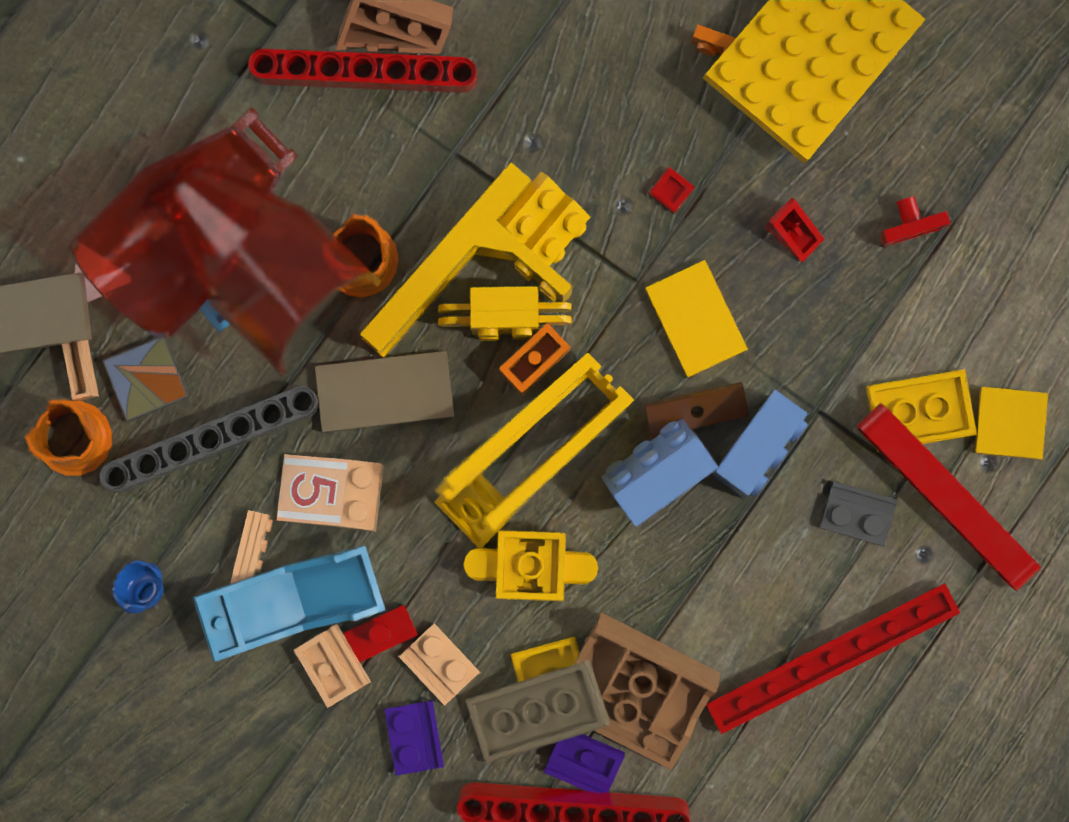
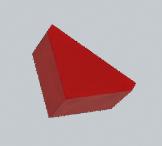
M792 197L765 226V229L800 262H803L825 240L797 201Z

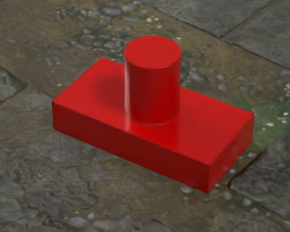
M912 196L896 202L903 224L883 230L879 236L884 248L945 229L951 224L947 211L922 218L916 198Z
M405 605L343 633L359 662L365 661L418 636Z

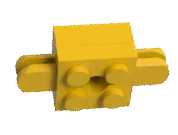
M470 287V303L438 305V312L444 314H471V316L438 318V326H471L472 335H478L480 341L499 340V335H512V340H530L532 335L539 331V326H543L546 323L549 325L572 324L571 316H538V313L568 312L572 310V304L568 302L538 303V287Z
M498 531V549L476 548L471 550L465 557L464 568L467 575L473 580L497 581L496 599L564 601V584L590 583L597 575L598 563L590 553L565 551L566 533Z

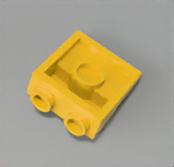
M540 172L499 223L550 266L552 263L562 260L565 255L564 248L573 238H578L585 232L586 222L590 216L573 198L566 195L548 175Z

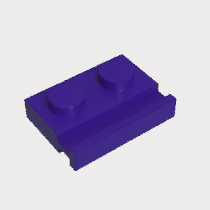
M433 700L385 709L395 775L443 768L444 762Z
M584 734L556 742L544 773L589 792H609L626 752Z

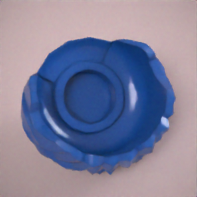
M137 560L125 564L124 569H121L117 574V580L113 582L112 592L116 603L126 613L130 614L141 613L155 606L161 599L164 591L163 577L160 569L155 564Z

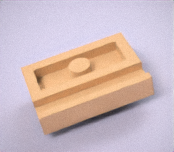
M435 623L399 656L444 706L480 673Z
M338 624L294 649L327 708L371 682Z

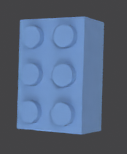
M774 390L719 464V468L711 476L743 499L749 496V494L752 496L757 495L769 479L764 476L765 472L769 467L773 470L777 468L787 455L788 451L784 448L789 440L794 443L808 424L803 420L808 413L777 390Z
M681 419L678 422L672 421L661 429L660 435L653 440L644 441L637 445L633 450V454L625 460H618L612 463L601 478L635 527H637L719 467L685 421Z

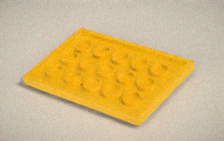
M768 0L708 70L703 79L805 164L925 21V18L904 0Z

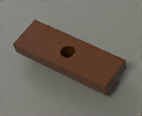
M742 382L644 404L652 438L660 435L661 429L672 421L678 422L683 419L690 429H695L749 416ZM694 406H701L699 411H691Z

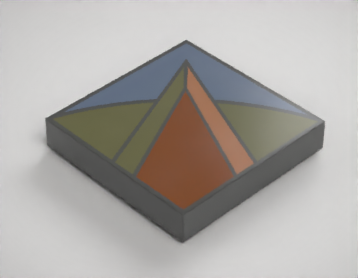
M164 335L102 360L128 423L190 398Z

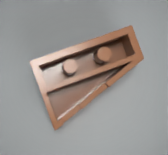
M350 0L339 30L336 50H346L347 47L367 48V51H378V48L398 49V52L440 54L451 28L453 7L432 0Z

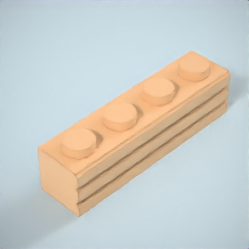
M88 340L62 344L72 400L81 401L98 397L99 394Z
M248 510L230 584L261 572L263 561L260 560L262 552L265 553L268 540H265L266 532L271 531L273 520H270V515Z

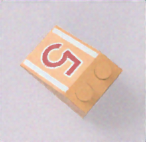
M284 454L276 520L376 532L384 466L382 463Z

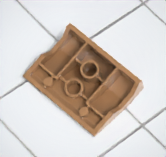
M601 612L574 663L575 665L590 660L610 721L609 726L594 731L672 770L688 743L696 722L709 698L718 690L720 672Z

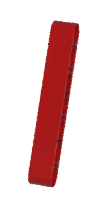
M259 49L252 53L248 62L249 69L255 80L264 85L465 93L471 91L476 86L478 80L476 66L469 58L453 56ZM263 60L273 62V68L266 74L256 71L257 65ZM294 62H304L306 70L302 74L293 75L289 72L290 66ZM328 63H336L339 65V71L336 75L329 77L322 74L323 67ZM361 64H367L373 69L368 77L360 78L355 75L356 68ZM396 65L402 66L406 70L405 74L400 79H392L387 75L391 67ZM426 67H434L439 72L438 76L430 81L424 80L420 75ZM460 68L468 69L472 73L469 80L465 82L455 80L453 75Z
M879 403L856 426L861 434L1012 589L1017 592L1041 569L1032 556L886 406Z
M473 782L464 785L460 790L457 805L458 815L464 822H673L667 819L672 814H678L683 817L678 822H691L690 809L687 802L677 797L612 792L598 793L585 790ZM469 799L478 800L481 803V805L477 807H471L467 805L465 801ZM507 801L514 804L515 807L503 809L499 804ZM537 804H543L548 807V810L538 812L532 807ZM575 806L579 807L582 812L570 814L566 810L569 807ZM604 809H611L616 812L611 817H605L600 814ZM642 811L649 814V817L645 819H637L633 816L635 813Z

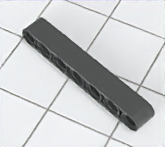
M295 387L111 461L101 469L100 482L109 491L116 493L127 492L315 415L319 409L318 397L308 387ZM301 394H308L312 398V404L306 411H298L295 408V399ZM276 406L281 412L280 419L276 423H266L264 412L267 408ZM239 419H247L250 425L249 431L244 436H236L233 432V425ZM209 431H215L219 438L217 445L211 449L204 448L202 444L204 434ZM180 443L185 444L187 456L181 461H174L171 456L172 448ZM146 456H153L156 460V468L153 472L144 474L140 468L141 461ZM121 468L125 474L124 482L114 487L109 480L110 474L113 470Z

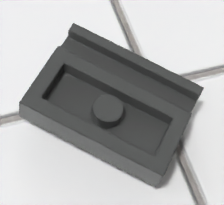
M833 481L819 528L884 547L898 500Z

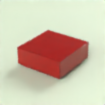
M669 167L648 194L675 214L693 192L695 186Z

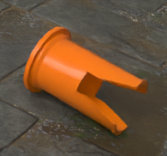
M353 214L344 222V226L338 229L323 246V264L326 276L336 289L348 296L364 298L376 295L390 285L397 273L399 256L396 244L389 234L367 215ZM359 233L373 236L381 244L382 263L377 271L368 276L367 274L344 271L337 263L335 264L336 250L347 237Z
M50 400L46 407L47 411L40 416L36 427H32L25 436L29 450L37 458L42 459L52 470L65 476H83L95 471L107 459L112 447V429L107 417L97 407L83 401ZM69 412L79 415L86 434L91 440L87 450L80 457L55 456L51 453L48 445V432L52 423L59 416Z

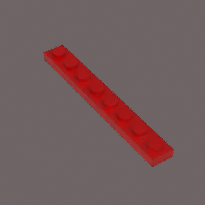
M943 583L708 702L706 707L722 735L960 614V611L946 583Z

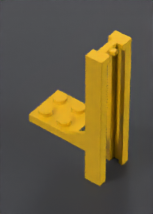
M510 163L360 333L361 339L381 357L385 358L475 255L513 261L514 270L528 282L531 278L540 284L539 291L551 302L556 300L566 302L572 295V285L499 223L502 217L532 183L531 179L513 163Z
M589 353L585 354L452 472L435 490L440 495L435 500V504L478 548H483L544 484L620 416L634 401L621 386L615 389L610 384L613 380L611 375L607 374L603 377L598 372L602 366ZM586 378H589L611 401L507 496L503 497L482 475L483 472Z

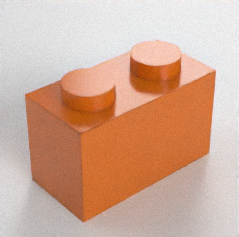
M546 323L499 368V373L523 396L570 352L571 347Z

